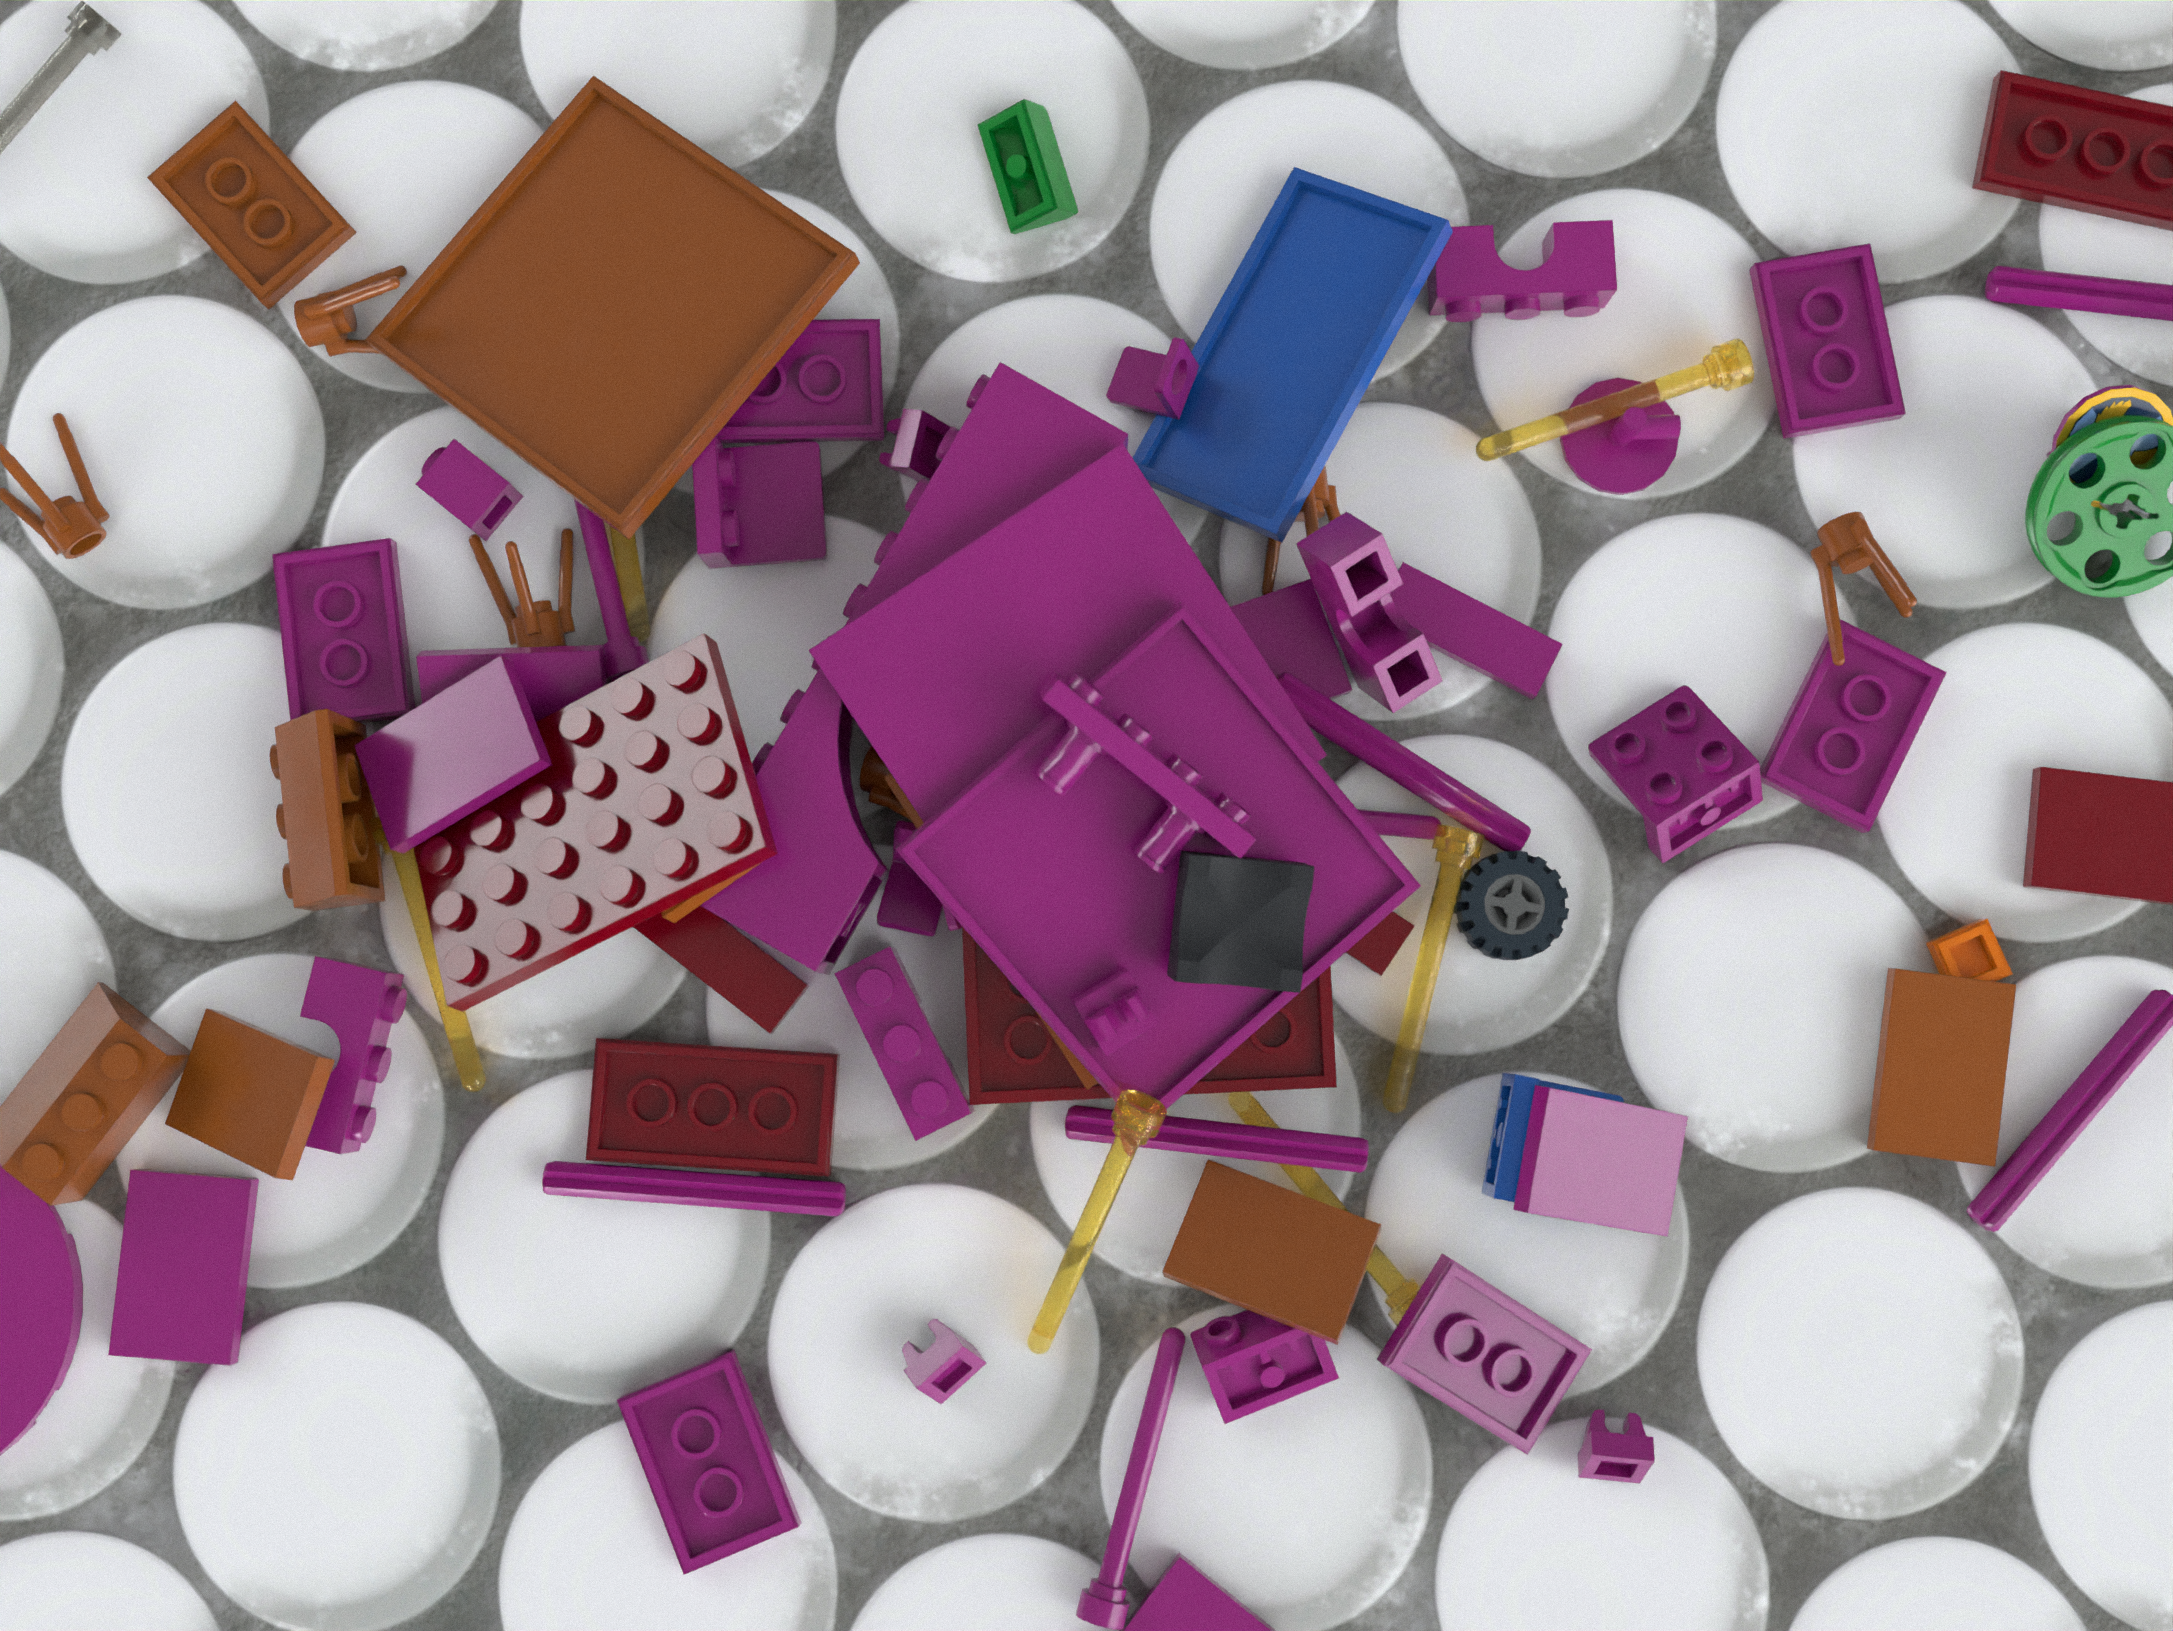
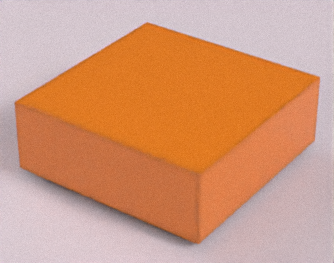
M1979 919L1926 942L1941 975L1996 982L2013 974L1988 919Z

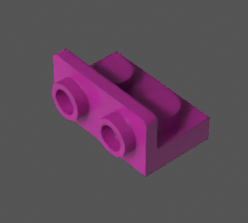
M1245 1310L1232 1316L1215 1318L1207 1323L1205 1327L1197 1329L1190 1334L1224 1424L1339 1379L1325 1340L1250 1310Z

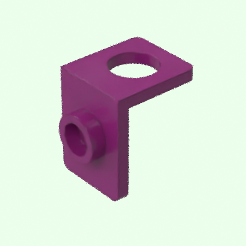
M1174 337L1172 339L1167 355L1127 346L1123 349L1106 396L1114 404L1179 420L1199 365L1186 342L1181 338Z
M897 821L894 829L892 864L877 913V924L882 927L931 937L937 931L943 908L942 902L896 851L895 847L916 830L913 823Z

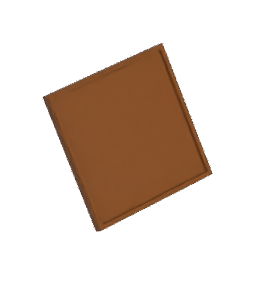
M593 75L365 340L373 349L616 531L630 539L857 268L860 262L855 252Z

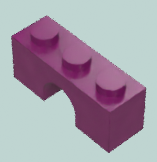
M1613 220L1553 222L1542 241L1543 264L1531 270L1514 269L1500 259L1495 249L1493 225L1451 227L1453 233L1427 278L1429 316L1445 315L1446 320L1450 322L1473 321L1480 318L1481 313H1505V318L1524 320L1540 315L1541 311L1564 310V315L1568 317L1591 316L1598 313L1600 308H1605L1617 291Z
M1345 512L1296 543L1359 689L1389 711L1395 713L1443 681L1424 634L1403 617L1389 594L1403 585V582L1381 532L1352 514Z
M889 946L834 973L915 1141L975 1111L973 1105L969 1103V1097L950 1058L944 1053L921 1005L922 1001L896 948Z
M315 956L300 1017L321 1021L334 1030L340 1042V1058L330 1074L305 1146L332 1153L345 1154L359 1151L361 1143H366L371 1137L376 1122V1108L371 1107L376 1084L384 1081L391 1063L392 1051L391 1048L386 1047L392 1023L396 1024L399 1022L406 1005L407 991L405 988H401L404 974L336 958Z

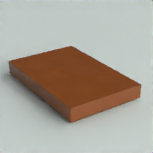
M234 101L147 177L267 309L273 307L357 233L237 101Z
M1888 968L1867 1149L1996 1166L2016 984Z
M206 1008L165 1124L274 1178L293 1181L335 1060L230 1014Z
M1208 1159L1162 1273L1168 1279L1338 1345L1379 1238L1381 1224Z

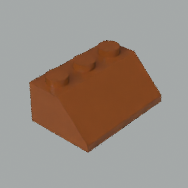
M322 709L312 711L276 726V744H273L270 748V764L275 778L280 780L283 803L277 806L276 822L281 837L287 839L289 863L284 865L282 872L286 895L289 899H293L294 908L310 911L384 902L385 893L375 804L354 746L367 738L366 725L332 710Z
M98 982L0 1106L1 1167L50 1206L82 1201L182 1074L191 1051L106 984Z

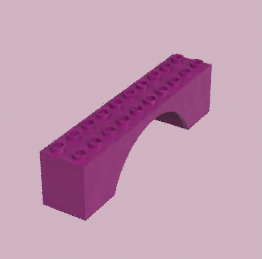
M999 362L991 378L983 374L975 383L966 403V407L972 410L961 429L952 426L942 439L935 456L941 463L930 481L922 478L912 490L905 505V511L909 512L910 515L899 534L890 531L879 546L874 558V563L879 565V568L869 585L865 586L860 583L850 595L843 610V616L849 618L844 626L1121 443H1123L1128 451V433ZM813 660L811 667L817 673L806 692L797 689L787 702L780 717V721L785 723L786 726L774 745L766 742L752 762L778 854L763 861L700 906L814 972L830 975L887 877L889 869L875 851L864 829L856 805L850 759L854 718L816 661Z

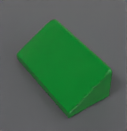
M1023 99L977 125L1012 234L1022 233L1059 222L1078 214V207L1052 124L1044 106Z

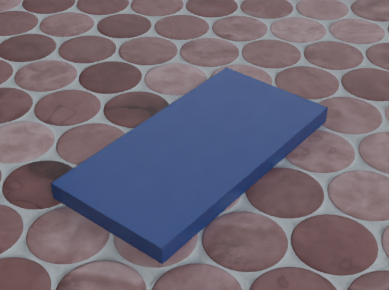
M1294 167L1191 351L1199 368L1179 420L1156 414L1133 456V460L1150 486L1283 543L1453 233L1449 220Z

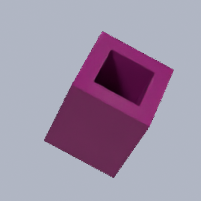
M453 439L446 448H438L427 458L421 470L423 476L415 484L485 541L489 539L524 497L507 480L456 439Z

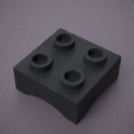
M1181 851L1167 976L1176 982L1235 985L1301 993L1304 929L1315 867L1302 862L1242 857L1240 859L1232 855Z

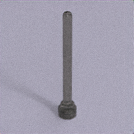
M83 0L66 17L71 21L64 30L68 37L0 114V154L89 52L95 56L101 48L108 51L122 35Z

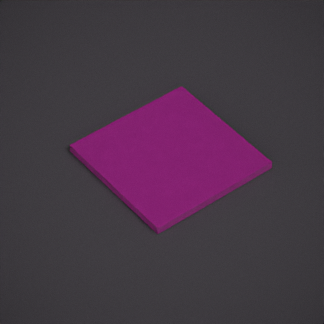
M1123 443L808 650L923 822H926L1055 710L1042 700L1040 693L1041 687L1055 670L1068 681L1075 672L1089 681L1179 602L1186 604L1318 762L1327 756Z
M1179 602L1088 681L1105 696L1099 704L1105 711L1117 720L1124 713L1133 717L1154 736L1148 744L1152 749L1166 760L1175 752L1203 776L1197 785L1210 796L1216 799L1223 791L1250 813L1251 817L1245 824L1249 826L1257 840L1242 857L1302 862L1315 867L1304 929L1301 991L1421 887L1418 881L1184 602ZM1054 710L895 847V849L1139 1130L1142 1131L1299 993L1235 985L1176 982L1167 976L1180 853L1166 870L1160 874L1140 859L1133 850L1169 808L1165 804L1166 799L1109 753L1106 756L1099 753L1064 796L1053 790L1037 776L1035 771L1071 729L1067 725L1068 720ZM1198 831L1181 850L1236 856L1209 833L1201 834ZM1125 967L1129 970L1160 1024L1106 1057L1080 1016L1072 999Z

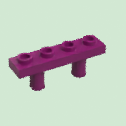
M1055 670L1041 687L1042 700L1068 720L1067 725L1071 729L1035 771L1037 776L1057 793L1064 796L1099 753L1105 756L1109 753L1166 799L1165 804L1169 807L1133 849L1135 854L1152 869L1162 874L1197 831L1201 834L1209 833L1240 859L1257 840L1249 826L1245 824L1251 817L1247 810L1223 791L1216 799L1210 796L1197 785L1203 776L1175 752L1166 760L1152 749L1148 744L1154 736L1133 717L1124 713L1117 720L1099 706L1105 696L1078 673L1075 672L1068 681Z

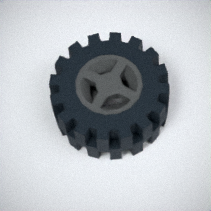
M1524 851L1495 853L1471 866L1464 874L1465 876L1462 881L1457 885L1455 891L1457 894L1456 902L1453 903V914H1456L1458 919L1456 925L1459 932L1463 933L1468 939L1467 943L1473 949L1483 952L1485 956L1502 960L1529 958L1550 947L1552 941L1557 939L1562 933V924L1568 918L1569 908H1565V899L1568 898L1567 889L1562 888L1559 882L1561 876L1556 869L1551 870L1546 865L1547 861L1539 856L1533 857L1528 855V852ZM1500 908H1502L1503 912L1507 915L1506 921H1504L1505 915L1501 912Z

